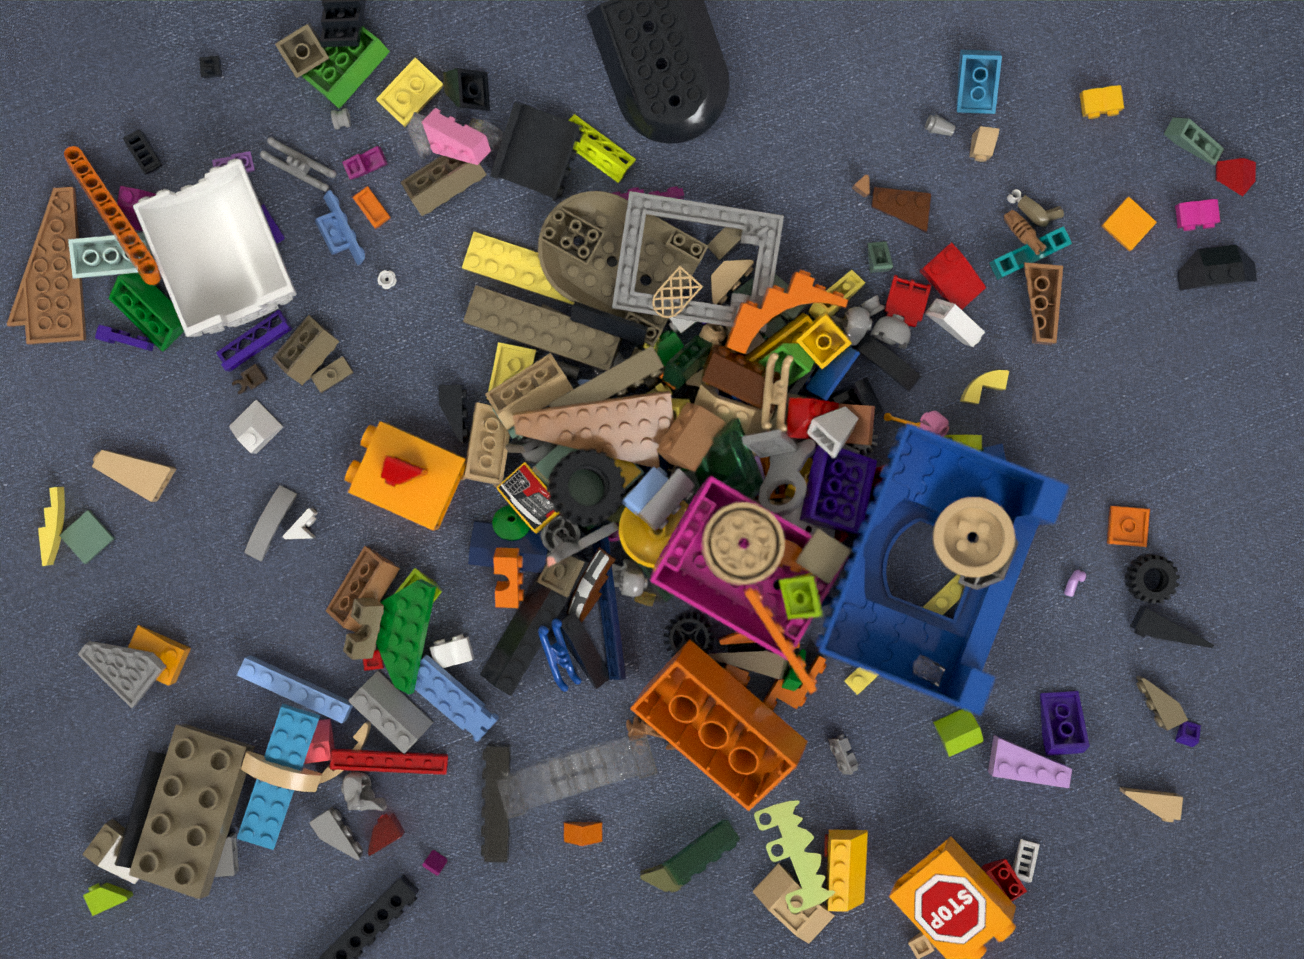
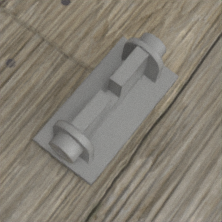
M840 734L837 738H829L830 750L836 757L838 769L842 774L852 775L854 771L858 770L857 766L859 764L853 752L846 753L852 749L847 736Z

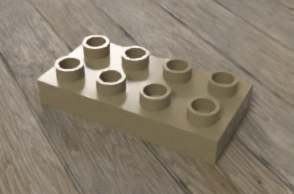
M177 724L175 726L129 872L130 876L197 899L209 896L246 777V772L241 770L246 752H253L255 746L188 724Z

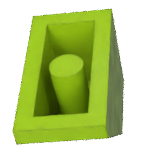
M96 883L88 888L89 891L83 895L92 916L127 901L133 896V893L110 883L102 885Z

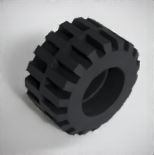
M1144 554V556L1136 557L1137 560L1130 562L1132 566H1128L1126 569L1129 573L1125 574V578L1128 579V582H1125V584L1130 588L1128 590L1130 594H1134L1133 597L1156 604V602L1163 603L1164 599L1169 600L1171 598L1170 594L1175 595L1177 591L1174 588L1179 587V583H1176V580L1180 579V576L1175 573L1178 569L1172 566L1174 564L1172 561L1167 560L1163 556ZM1155 567L1160 573V582L1156 588L1148 590L1144 584V575L1147 570Z

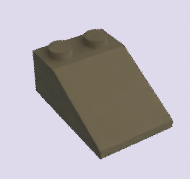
M112 819L104 824L82 855L98 867L136 884L139 879L129 875L131 868L115 865L125 827Z

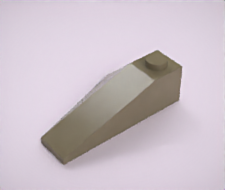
M772 651L707 654L713 660L777 679H785L789 670V661Z

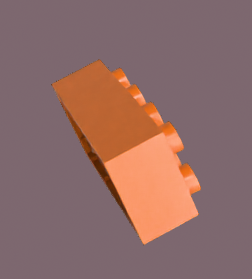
M690 639L644 687L630 708L748 811L798 765L808 743L806 739Z

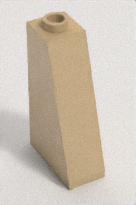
M109 450L99 451L94 456V463L92 465L93 468L150 502H157L176 471V468Z

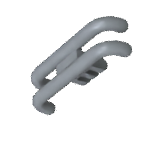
M273 137L267 139L269 145L288 155L287 163L266 151L260 152L261 158L324 192L329 190V186L326 183L313 178L307 173L310 168H313L330 178H335L336 172L293 150Z

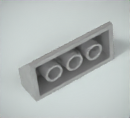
M379 670L349 699V702L404 754L434 723L408 697L395 688L393 683Z

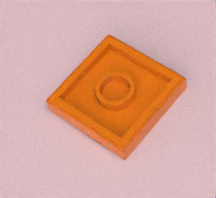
M1110 506L1107 544L1147 547L1150 509Z

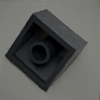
M867 377L831 394L828 398V401L839 404L875 406L874 416L883 412Z

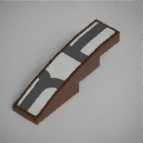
M599 547L588 564L567 611L568 615L574 612L581 623L602 595L599 590L609 576L606 573L616 560L603 548Z

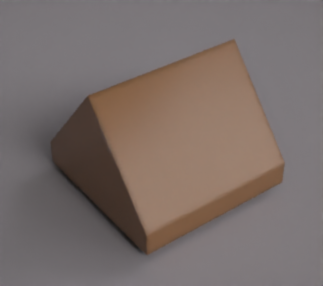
M868 175L863 176L852 187L862 197H867L870 194Z

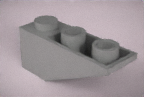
M333 806L309 822L322 841L356 860L362 857V846L359 842L354 841L351 829L344 825L340 812L337 809L335 810Z

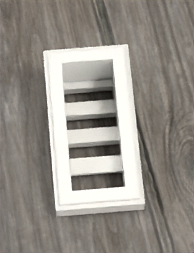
M1020 839L1012 869L1021 881L1032 882L1040 844ZM1023 847L1031 848L1033 852L1025 851ZM1022 854L1031 856V859L1021 858ZM1020 862L1029 864L1028 868L1020 866ZM1018 870L1026 871L1027 873L1023 875L1018 873Z

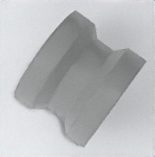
M343 108L341 111H331L335 130L343 126L351 127L347 108Z
M878 295L861 304L862 308L869 312V317L885 309L884 305L880 304Z

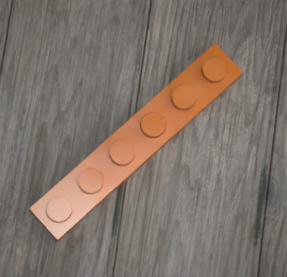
M750 586L743 590L810 694L817 689L814 684L817 682L811 673L807 674L803 669L806 666L800 656L796 658L792 652L795 650L793 644L789 639L785 641L781 635L784 633L782 627L778 622L774 624L771 617L774 615L768 606L763 607L760 600L763 598L758 590H752Z

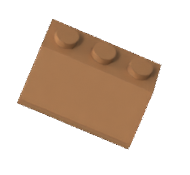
M687 402L656 451L668 463L695 471L726 422L703 407Z

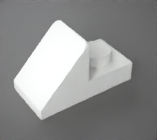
M308 508L282 537L284 539L316 538L306 526L310 527L315 522V516L318 512L313 508Z

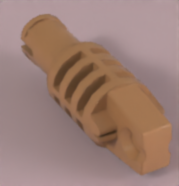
M1014 210L1004 215V220L1010 230L1022 243L1028 244L1036 255L1040 254V251L1043 252L1045 250V244L1037 238L1036 231L1022 216Z

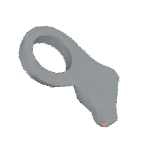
M806 439L803 442L797 443V451L770 456V468L759 491V501L764 508L778 516L791 514L800 507L807 488L806 482L799 472L802 470L807 459L816 452L815 441ZM791 484L796 487L794 497L787 504L781 506L770 504V495L778 486Z
M612 522L574 543L563 542L561 538L554 536L552 540L556 548L547 554V566H552L619 530V527L615 522Z

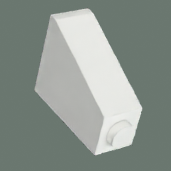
M936 298L925 312L928 317L965 345L974 347L985 333L956 304Z
M845 406L814 418L807 434L834 458L852 434L859 418Z

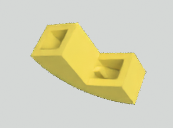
M995 370L976 377L964 390L960 402L974 405L979 404L982 387L1000 391L1005 390L1009 371Z

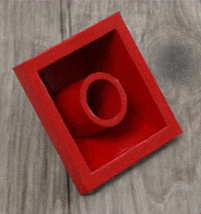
M386 455L380 478L385 479L384 483L395 487L396 484L403 485L422 477L429 470L397 457Z

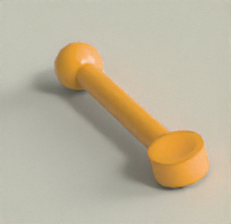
M890 413L884 414V420L886 421L893 420L904 424L908 423L920 428L921 422L914 423L893 417Z

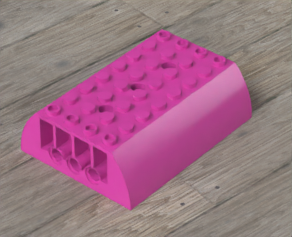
M709 477L696 492L658 557L651 573L650 581L787 660L743 590L749 586L752 590H758L763 598L760 600L763 607L768 606L774 615L771 617L774 624L778 622L782 627L784 633L781 635L785 641L789 639L794 648H796L813 617L788 619L782 590L774 589L773 582L776 579L790 578L808 574L809 572L802 570L801 573L790 570L791 566L783 564L782 568L777 566L768 577L749 585L727 583L714 575L703 558L701 548L702 535L710 519L721 509L736 503H752L766 511L769 510L715 478ZM769 511L779 522L784 539L795 542L803 550L812 535ZM740 538L738 546L741 549H747L749 541L746 538ZM848 556L830 584L812 574L815 579L820 605L846 563Z

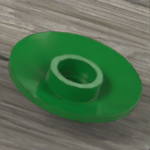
M511 505L500 508L493 517V529L504 540L514 541L521 539L530 529ZM509 518L515 519L513 522L508 521Z

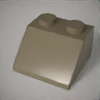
M311 23L306 24L275 44L296 78L329 59L325 47H321L320 38Z

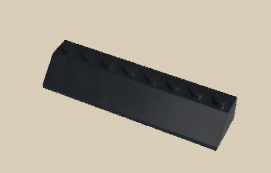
M576 553L571 556L585 563L568 597L538 583L537 581L541 575L539 573L480 673L494 687L510 696L515 691L542 645L538 628L545 626L550 631L552 620L557 619L590 561Z

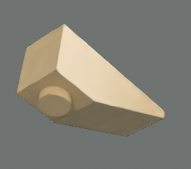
M1120 787V792L1161 817L1162 821L1174 822V819L1181 820L1183 803L1181 795L1170 792Z

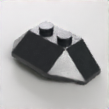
M1237 245L1197 249L1178 271L1179 289L1181 291L1256 282L1255 262Z

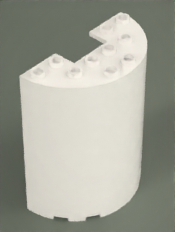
M232 159L227 162L228 165L210 169V172L205 174V178L200 179L198 184L193 186L186 185L177 193L167 189L160 190L156 193V196L142 198L138 201L139 203L133 205L186 337H198L203 335L202 332L204 334L221 332L225 330L224 326L237 327L279 309L278 304L285 305L293 300V296H296L295 288L245 166L240 159Z

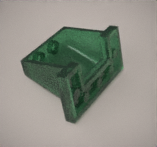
M739 418L731 419L712 438L713 444L694 472L700 487L709 477H713L752 500L759 493L763 478L752 451L743 444L742 437L746 435Z

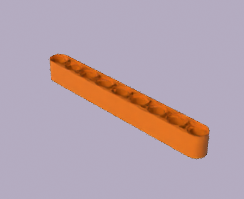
M76 146L68 147L64 151V157L77 181L144 282L149 285L157 284L161 280L157 263L81 149Z

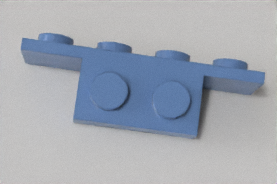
M329 190L323 198L331 213L316 218L315 222L331 254L349 249L358 266L365 259L364 250L358 245L356 234L353 229H350L347 223V216L339 207L337 196L333 195L332 191Z

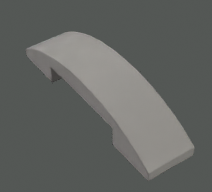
M281 485L277 488L263 511L244 553L261 562L263 561L271 545L270 542L286 512L289 511L297 493Z

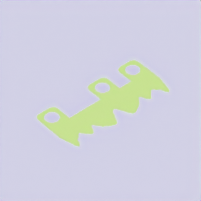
M800 801L776 804L754 814L758 828L762 831L778 825L782 838L769 842L766 845L767 852L773 862L790 857L802 889L786 895V902L792 913L821 904L835 893L833 890L827 891L821 887L825 876L816 875L821 865V854L804 851L814 839V836L806 829L797 826L802 821V817L794 815L793 811ZM762 813H768L771 816L770 824L762 825L760 823L759 817ZM775 844H780L784 850L783 854L779 857L771 853V848ZM794 895H799L803 899V905L799 908L791 905L790 901Z

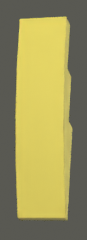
M64 487L49 488L51 507L44 508L46 527L38 528L42 566L54 564L60 546L61 537L59 535L63 531L65 513Z

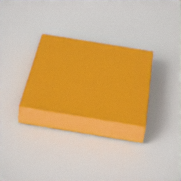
M1127 197L1101 226L1128 251H1131L1157 222L1130 197Z

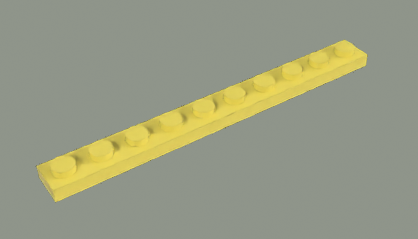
M957 574L923 608L940 615L949 610L960 599L965 585L958 583L961 575ZM858 667L844 681L858 695L878 675Z

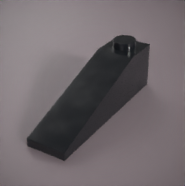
M1144 607L1139 608L1130 625L1131 628L1135 629L1134 633L1142 638L1149 636L1213 648L1214 646L1212 643Z
M573 612L561 620L562 626L560 629L566 647L592 685L597 689L609 680V673L585 627Z

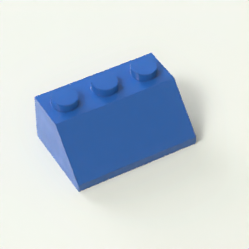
M848 346L823 369L818 365L815 368L817 369L816 373L813 376L810 375L805 382L806 387L804 390L816 399L826 401L860 353Z

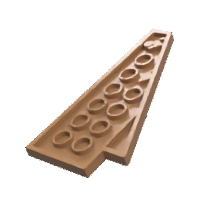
M670 391L513 413L515 433L517 435L575 449L585 448V450L593 448L598 453L601 451L607 453L606 456L655 468L660 467L656 449L674 423Z

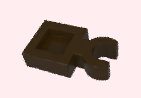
M256 363L241 373L243 379L234 380L232 385L241 384L242 388L237 392L241 394L247 391L248 386L252 390L268 380V377L260 365Z

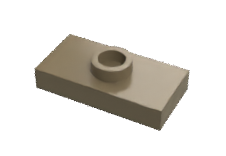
M344 356L312 375L311 379L320 393H323L354 372Z

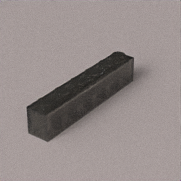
M488 743L482 753V759L486 760V768L482 769V779L485 780V787H482V799H485V806H482L481 816L485 818V825L481 827V837H485L484 844L481 845V856H484V862L507 863L509 859L511 744Z

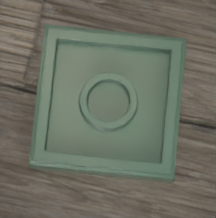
M87 510L59 535L84 564L90 562L115 539L90 510Z

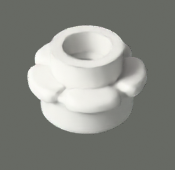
M387 270L380 272L377 279L378 284L382 285L384 289H390L397 281L395 273Z

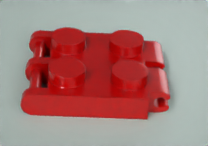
M894 274L884 312L887 313L886 316L899 315L904 317L903 322L908 326L916 327L917 322L922 321L931 284L923 285L916 283L913 279L909 281L898 278V275ZM898 281V282H902V283H905V284H909V286H905V285H902V284H898V283H896V282ZM913 286L923 288L925 291L913 288Z

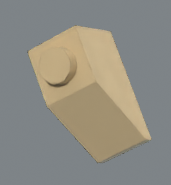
M980 126L972 134L970 157L975 158V161L985 162L986 159L989 160L993 156L999 129Z

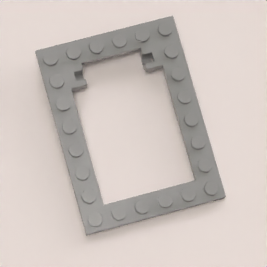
M629 192L612 304L613 309L658 315L652 304L654 295L634 292L646 215L741 229V244L759 246L751 296L732 293L730 307L690 301L683 308L682 312L671 318L732 327L741 302L746 304L748 300L758 304L757 308H760L767 287L773 288L784 216ZM671 299L663 300L664 307H671ZM673 299V307L681 306L680 299ZM661 300L654 301L655 307H661ZM664 309V316H671V309ZM674 309V314L677 313L680 309ZM767 323L759 331L766 332Z

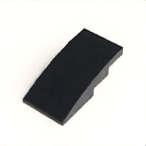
M322 0L324 10L321 18L323 29L319 41L321 47L359 46L365 0Z

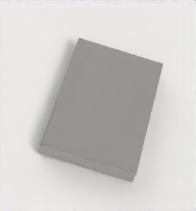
M780 429L742 437L743 444L760 458L797 451V444Z

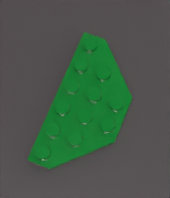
M422 579L413 582L380 602L384 605V613L381 617L376 645L394 687L407 694H412L415 690L437 587Z

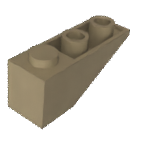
M1139 675L1136 676L1138 683H1136L1141 693L1145 694L1147 698L1145 700L1146 705L1150 710H1153L1155 714L1154 720L1159 728L1161 727L1168 731L1188 721L1179 702L1147 679Z

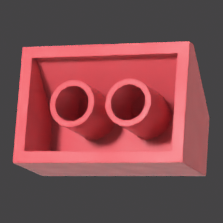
M331 718L318 720L304 764L331 760V749H335Z

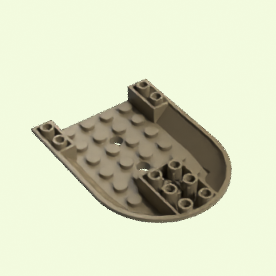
M602 191L583 192L565 199L550 212L539 235L538 256L546 279L559 294L573 303L576 301L647 326L648 331L645 343L654 347L669 318L612 308L628 201L618 195ZM646 215L634 292L655 295L657 289L666 282L679 266L690 275H693L709 246L656 216ZM580 238L584 244L578 247L573 243V240ZM609 257L616 258L617 265L615 267H610L607 264ZM679 270L673 277H679ZM681 270V277H688V275H686ZM648 276L651 279V284L644 286L640 282V278ZM679 279L672 280V287H680ZM682 279V287L687 286L689 279ZM670 280L663 288L670 287ZM672 289L673 297H679L680 289ZM663 290V296L671 297L670 290Z

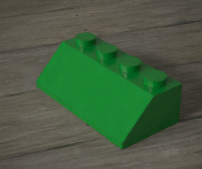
M139 273L121 274L117 277L108 299L162 352L165 351L184 332L172 301L155 285L146 284Z

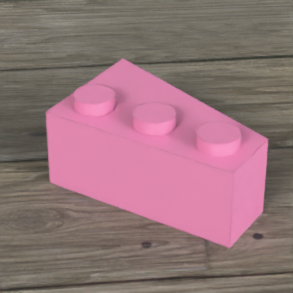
M435 108L422 121L432 152L478 165L491 151L486 135L466 124L464 127L455 122V118L452 116L447 118L440 114L441 110Z

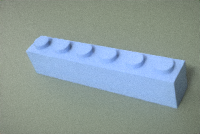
M251 655L244 658L237 674L239 677L340 723L347 720L353 707L349 700Z

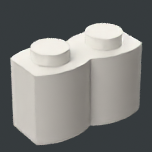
M463 634L453 636L452 641L445 642V639L437 640L430 647L433 660L442 668L474 659L469 636L464 637Z

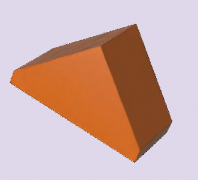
M564 822V842L579 846L602 842V822Z

